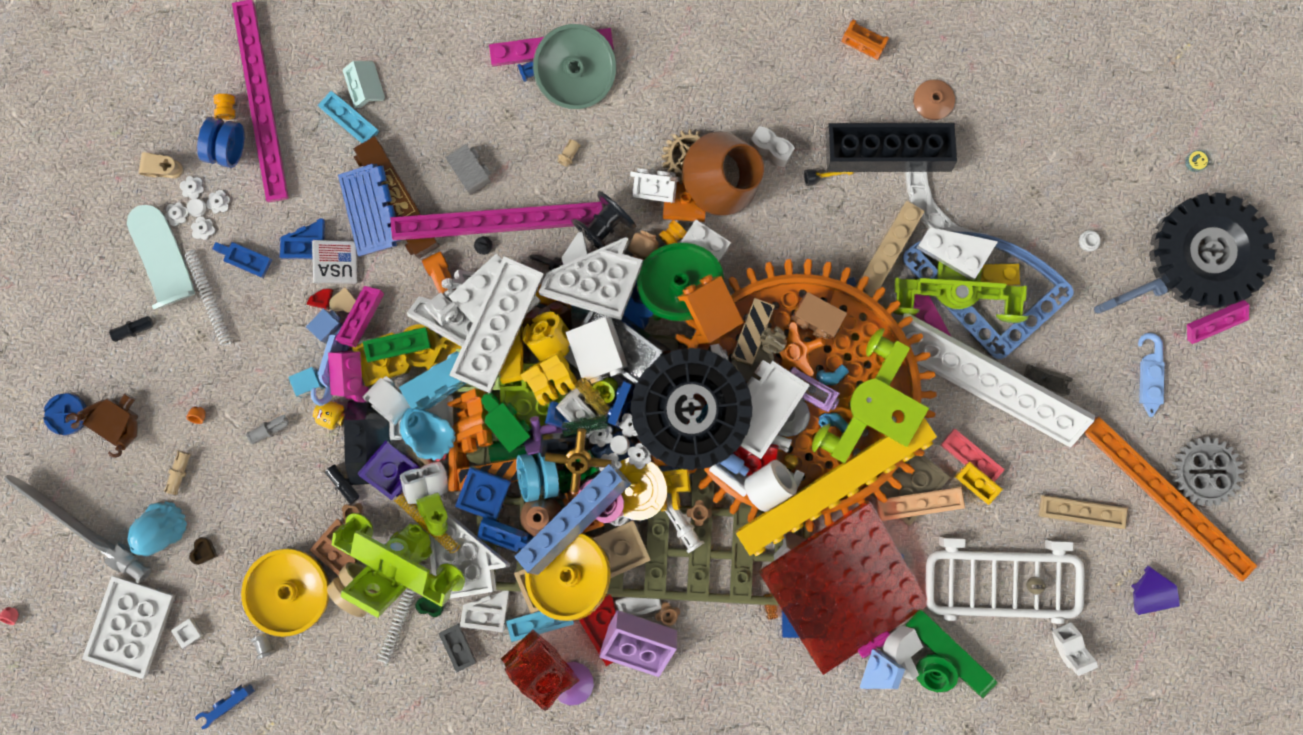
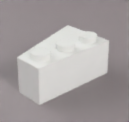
M930 227L918 244L917 249L966 278L973 280L980 272L998 241Z

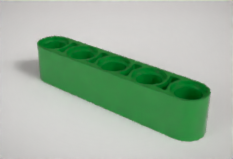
M921 609L905 624L906 627L915 629L919 639L932 652L951 660L958 669L959 677L981 698L984 699L997 685L998 682Z

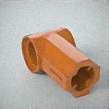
M439 251L421 261L428 275L432 277L438 292L444 295L445 291L450 289L442 287V280L453 278L442 252Z

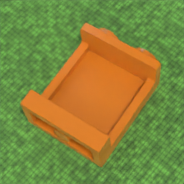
M708 275L700 280L701 283L699 285H691L683 289V294L678 296L679 301L686 302L700 331V334L696 335L699 344L711 343L744 323L722 276L712 277V275Z

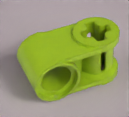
M439 493L416 499L419 513L424 519L429 532L434 536L445 534L448 529V515Z

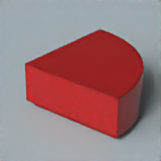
M326 288L310 296L307 305L329 310V302L334 290Z

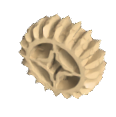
M691 129L688 130V135H685L684 131L681 130L680 137L673 134L672 138L674 141L668 139L666 144L669 147H663V152L666 154L661 156V159L665 161L662 166L663 168H668L667 172H675L676 177H680L679 184H683V175L680 169L683 168L685 155L690 148L686 143L694 144L700 138L699 130L696 131L695 135H692ZM679 148L682 156L674 164L672 155Z

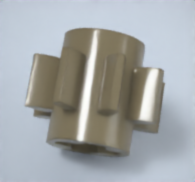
M777 326L775 329H765L760 336V342H762L760 345L763 346L762 350L768 354L772 352L780 353L787 344L785 332Z

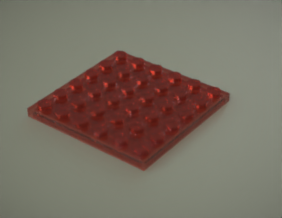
M868 500L758 571L823 675L858 653L859 648L867 645L870 641L873 642L874 638L880 634L891 631L911 618L919 609L923 610L927 607L925 594L871 502Z

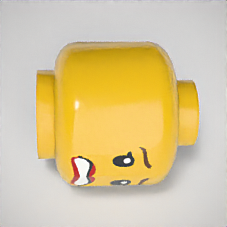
M331 400L323 406L316 405L313 411L316 424L330 430H335L339 425L343 426L345 417L344 406Z

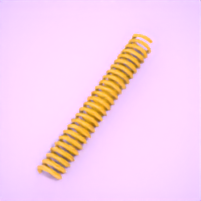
M403 493L394 500L449 553H455L460 548V545L446 533L441 536L432 535L427 530L424 519L420 517L421 515L416 504H407L408 502L404 498Z

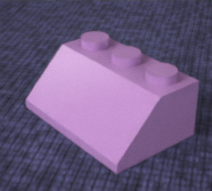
M617 610L608 626L599 657L660 677L677 649V630Z

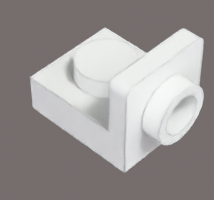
M439 293L424 305L426 311L441 326L447 322H452L458 314L457 304L455 302L451 303L442 293Z

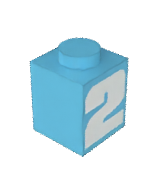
M313 367L288 377L296 397L303 398L310 395L312 388H316V392L325 388L319 380L318 370Z

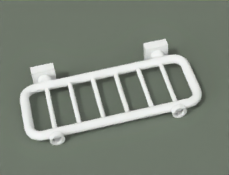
M939 536V545L946 548L945 550L935 551L930 554L926 562V606L934 614L944 615L945 620H957V615L1051 618L1052 623L1064 624L1065 619L1075 618L1080 615L1084 607V564L1076 555L1066 554V551H1073V542L1068 540H1045V548L1052 550V554L958 551V548H965L964 538ZM938 559H950L949 606H937L934 602V567ZM954 559L971 560L970 607H953ZM975 560H992V608L974 607ZM997 561H1014L1013 608H996ZM1018 561L1035 562V577H1039L1040 562H1057L1056 610L1039 609V594L1035 595L1034 609L1017 608ZM1061 562L1072 563L1076 569L1075 606L1071 610H1060Z

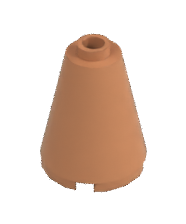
M540 495L537 501L524 504L520 515L521 524L528 534L535 537L562 508L555 499H545ZM537 513L542 517L540 522L536 520Z

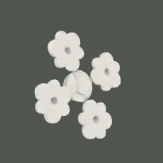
M188 176L186 181L180 183V189L183 190L182 195L184 197H189L192 200L188 202L187 208L183 207L179 202L175 205H167V213L164 216L172 226L185 223V217L188 214L198 217L195 221L196 223L191 225L193 230L192 236L195 239L207 240L209 236L215 233V228L212 226V220L200 216L205 213L206 206L212 209L215 214H218L220 211L227 212L230 198L226 196L224 191L218 190L216 193L209 194V200L205 204L203 200L197 199L199 193L204 191L202 179Z
M626 413L623 415V421L619 425L623 429V435L615 436L614 438L611 434L612 428L601 422L590 436V442L598 444L599 447H604L605 443H610L611 449L614 452L609 454V456L607 454L602 455L601 459L612 460L611 465L620 469L622 464L618 461V455L625 454L628 451L630 456L629 463L634 464L638 469L644 468L645 463L649 464L651 462L649 457L651 454L641 443H638L636 447H630L627 437L632 435L638 436L633 427L631 414Z

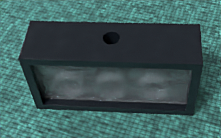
M590 311L581 326L609 316ZM623 315L621 320L610 317L612 318L628 367L622 369L623 373L621 374L636 384L641 374L653 361L662 355L670 353L671 350Z

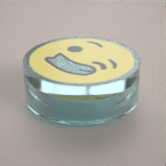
M1201 150L1191 152L1185 159L1186 167L1192 172L1202 171L1209 163L1207 154Z

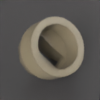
M1031 577L1026 583L1028 591L1035 595L1043 593L1046 587L1045 582L1039 577ZM1032 585H1041V588H1032Z

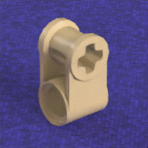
M146 152L141 153L138 174L148 177L172 179L182 175L183 166L179 161L169 156Z

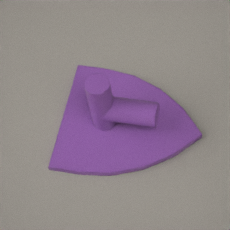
M534 416L530 418L531 436L523 443L528 455L536 454L540 451L541 434L572 432V430L562 429L549 424L540 426L539 417Z

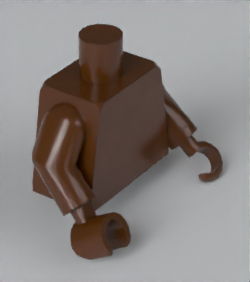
M124 393L119 401L108 398L100 400L82 409L77 414H68L66 416V423L70 420H76V422L71 424V428L76 429L79 427L80 421H84L82 423L84 426L114 446H117L115 450L118 453L108 452L109 456L117 458L122 455V450H125L137 437L138 415L130 410L136 399Z

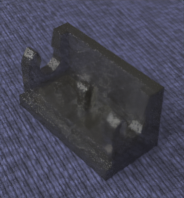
M1027 364L1024 377L1061 397L1070 393L1071 389L1067 387L1069 382H1072V377Z

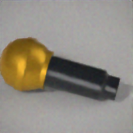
M789 454L784 458L783 465L791 471L798 465V458L793 454Z

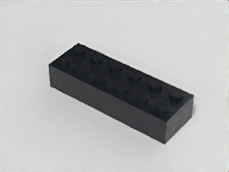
M828 123L825 134L827 172H952L957 163L955 123Z

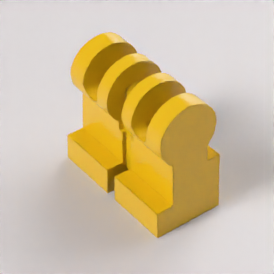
M561 350L525 369L520 374L523 380L527 381L537 401L542 406L549 404V397L553 401L559 398L557 390L561 395L567 394L566 384L572 391L578 388L576 377L571 372Z

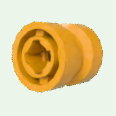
M231 94L214 95V104L217 105L216 109H214V117L223 120L236 118V111L233 109L235 96Z
M672 220L668 224V228L662 230L658 236L668 245L678 243L687 232L679 223Z

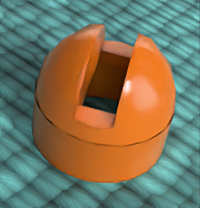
M194 406L189 410L186 418L194 424H202L206 413L202 407Z

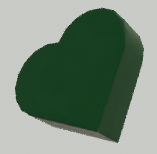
M425 597L417 600L415 604L418 613H428L431 617H438L444 611V606L441 607Z

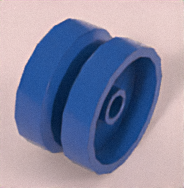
M207 117L200 128L197 153L199 159L202 162L218 163L223 167L234 168L238 164L244 148L245 134L243 125L234 121L225 122L221 118Z

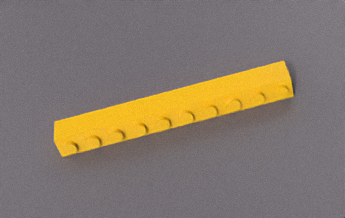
M925 417L908 447L884 436L848 459L846 463L838 465L770 511L764 512L736 530L735 533L749 556L752 554L758 556L766 550V545L771 542L777 544L785 538V533L790 530L793 533L804 526L802 523L807 519L815 520L822 515L821 511L826 507H829V509L834 508L841 503L839 499L845 495L848 497L853 496L859 491L858 487L864 483L870 485L878 479V474L883 471L885 474L889 473L897 467L895 465L901 460L906 462L915 456L914 452L919 448L925 450L933 445L932 440L937 438Z

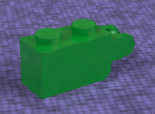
M492 393L483 395L481 399L482 405L489 412L485 416V423L510 453L531 436V427L524 419L521 421L516 415L518 411L511 402L508 404L505 400L500 402Z

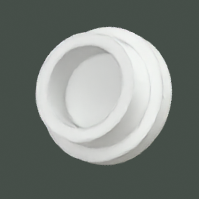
M1085 231L1079 237V245L1085 251H1094L1100 245V237L1094 231Z

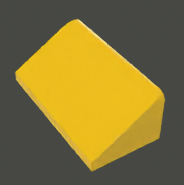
M970 461L955 474L957 480L988 505L1003 490Z

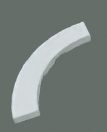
M905 172L910 201L925 211L920 220L928 229L931 227L950 232L980 233L956 225L936 205L932 198L927 172Z

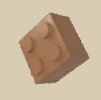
M807 292L802 297L791 319L797 323L799 328L813 330V335L817 338L831 339L836 335L847 313Z

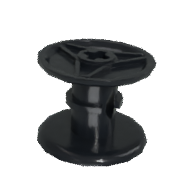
M598 191L597 197L605 208L599 214L593 216L594 219L588 226L575 218L571 222L579 232L583 233L589 242L597 249L606 246L602 240L609 233L612 234L614 232V227L620 221L631 229L637 226L615 201L605 193Z

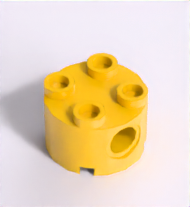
M554 312L542 313L532 319L534 323L531 326L527 324L524 328L522 339L539 361H543L560 350L564 356L568 354L570 343L566 332L570 330L558 314L556 315Z

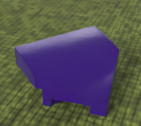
M1149 565L1144 569L1145 574L1141 579L1131 586L1134 589V611L1138 615L1180 606L1177 586Z

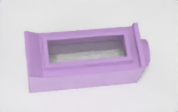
M794 367L789 370V372L810 385L802 399L825 412L835 409L840 400L837 398L838 392Z

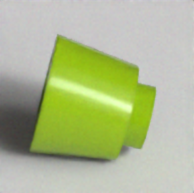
M605 377L602 381L596 382L592 387L594 398L600 403L607 404L611 402L616 395L618 383L611 377Z

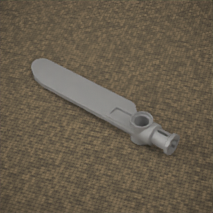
M12 475L5 476L4 480L105 554L107 558L104 562L107 566L115 571L124 574L128 573L136 579L138 584H141L150 575L152 569L138 562V558L134 556V553L131 552L128 546L117 543L114 546L28 483Z

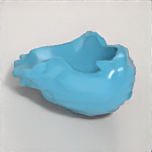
M408 408L400 421V433L405 444L410 445L419 458L442 459L444 454H448L449 449L454 447L453 442H455L456 437L454 436L455 432L451 424L433 413L427 412L424 409Z
M167 501L165 503L150 504L145 513L138 519H135L129 528L127 541L131 552L138 556H150L164 550L169 544L179 541L187 526V522L184 520L185 515L181 513L182 510L177 508L175 503Z

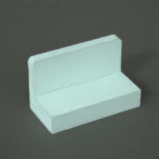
M352 61L343 69L354 108H362L369 101H383L385 99L373 61Z

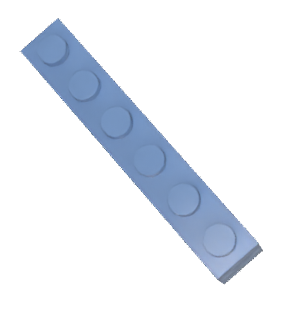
M608 464L514 557L527 573L539 575L632 483L617 467Z

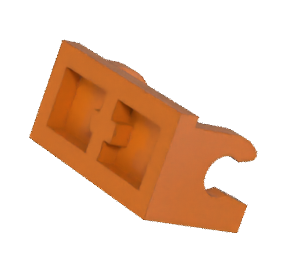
M852 19L841 42L878 60L889 37L885 36L884 38L856 24V20Z

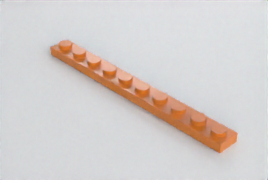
M1099 416L1095 417L1094 422L1083 434L1239 581H1244L1257 565Z

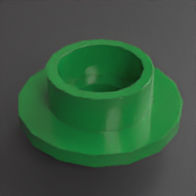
M927 655L916 664L919 674L916 677L918 682L930 691L937 693L947 692L953 689L958 682L959 673L957 667L944 656Z

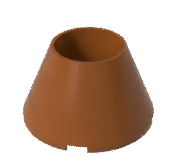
M723 131L705 134L692 144L685 155L682 168L685 189L687 193H690L696 202L695 204L703 211L718 216L735 214L747 207L755 197L764 174V163L759 152L739 136ZM726 155L732 157L739 168V181L736 187L728 182L724 174L723 163Z

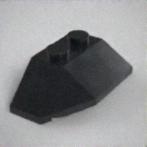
M348 401L344 417L345 466L351 485L369 484L358 475V472L385 441L391 444L390 422L378 413L369 401Z

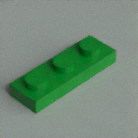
M426 327L362 341L368 363L431 349Z

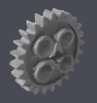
M1203 437L1202 440L1200 438L1194 439V443L1192 441L1186 442L1187 447H1180L1183 454H1175L1179 461L1172 462L1177 467V470L1171 471V473L1177 474V477L1172 481L1180 483L1176 489L1184 490L1182 495L1184 497L1190 496L1189 502L1197 500V505H1204L1205 503L1206 506H1212L1213 504L1221 505V501L1229 502L1228 496H1236L1233 489H1241L1236 483L1243 481L1242 478L1238 477V474L1244 473V470L1238 469V466L1243 464V462H1236L1235 460L1239 454H1231L1233 447L1225 448L1226 442L1221 441L1218 443V438L1210 440L1209 437ZM1195 456L1199 459L1198 466L1194 464ZM1216 456L1220 458L1219 466L1215 463ZM1189 470H1225L1226 473L1190 474ZM1196 477L1200 480V485L1198 488L1195 486L1194 483ZM1218 477L1221 480L1220 487L1216 485V479Z

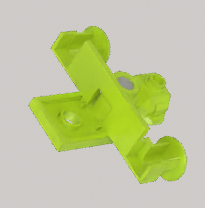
M352 513L347 516L346 524H342L333 533L332 546L367 565L341 591V598L377 618L383 614L406 588L442 607L450 598L452 591H460L465 585V577L462 571L453 564L444 563L438 566L436 570L437 576L431 574L429 569L419 564L422 560H427L432 554L429 534L423 531L419 525L408 524L402 530L396 531L386 544H382L372 538L374 530L369 519L362 514ZM368 590H376L377 593H370Z

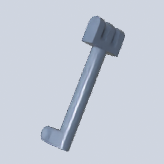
M1158 278L1095 306L1094 312L1100 314L1152 290L1155 296H1161L1166 294L1168 289L1165 283Z

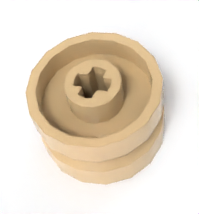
M348 562L340 570L339 577L334 578L329 584L327 592L329 597L342 610L356 617H364L368 612L341 598V591L364 569V567L356 563ZM368 590L370 593H377L376 590Z

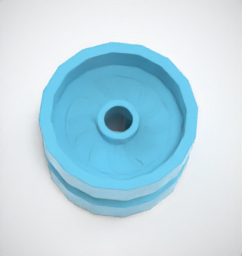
M540 452L535 454V458L528 454L518 455L516 460L517 477L524 501H537L540 494L545 499L558 496L559 483L555 462L545 461V457H541Z

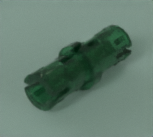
M601 415L588 419L587 417H581L577 421L563 422L561 428L566 430H562V433L566 437L577 434V429L579 428L585 429L586 434L594 430L607 429L608 423H603L607 421L606 416Z

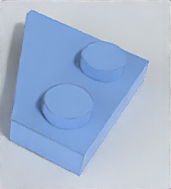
M872 649L860 688L898 689L905 668L880 650Z

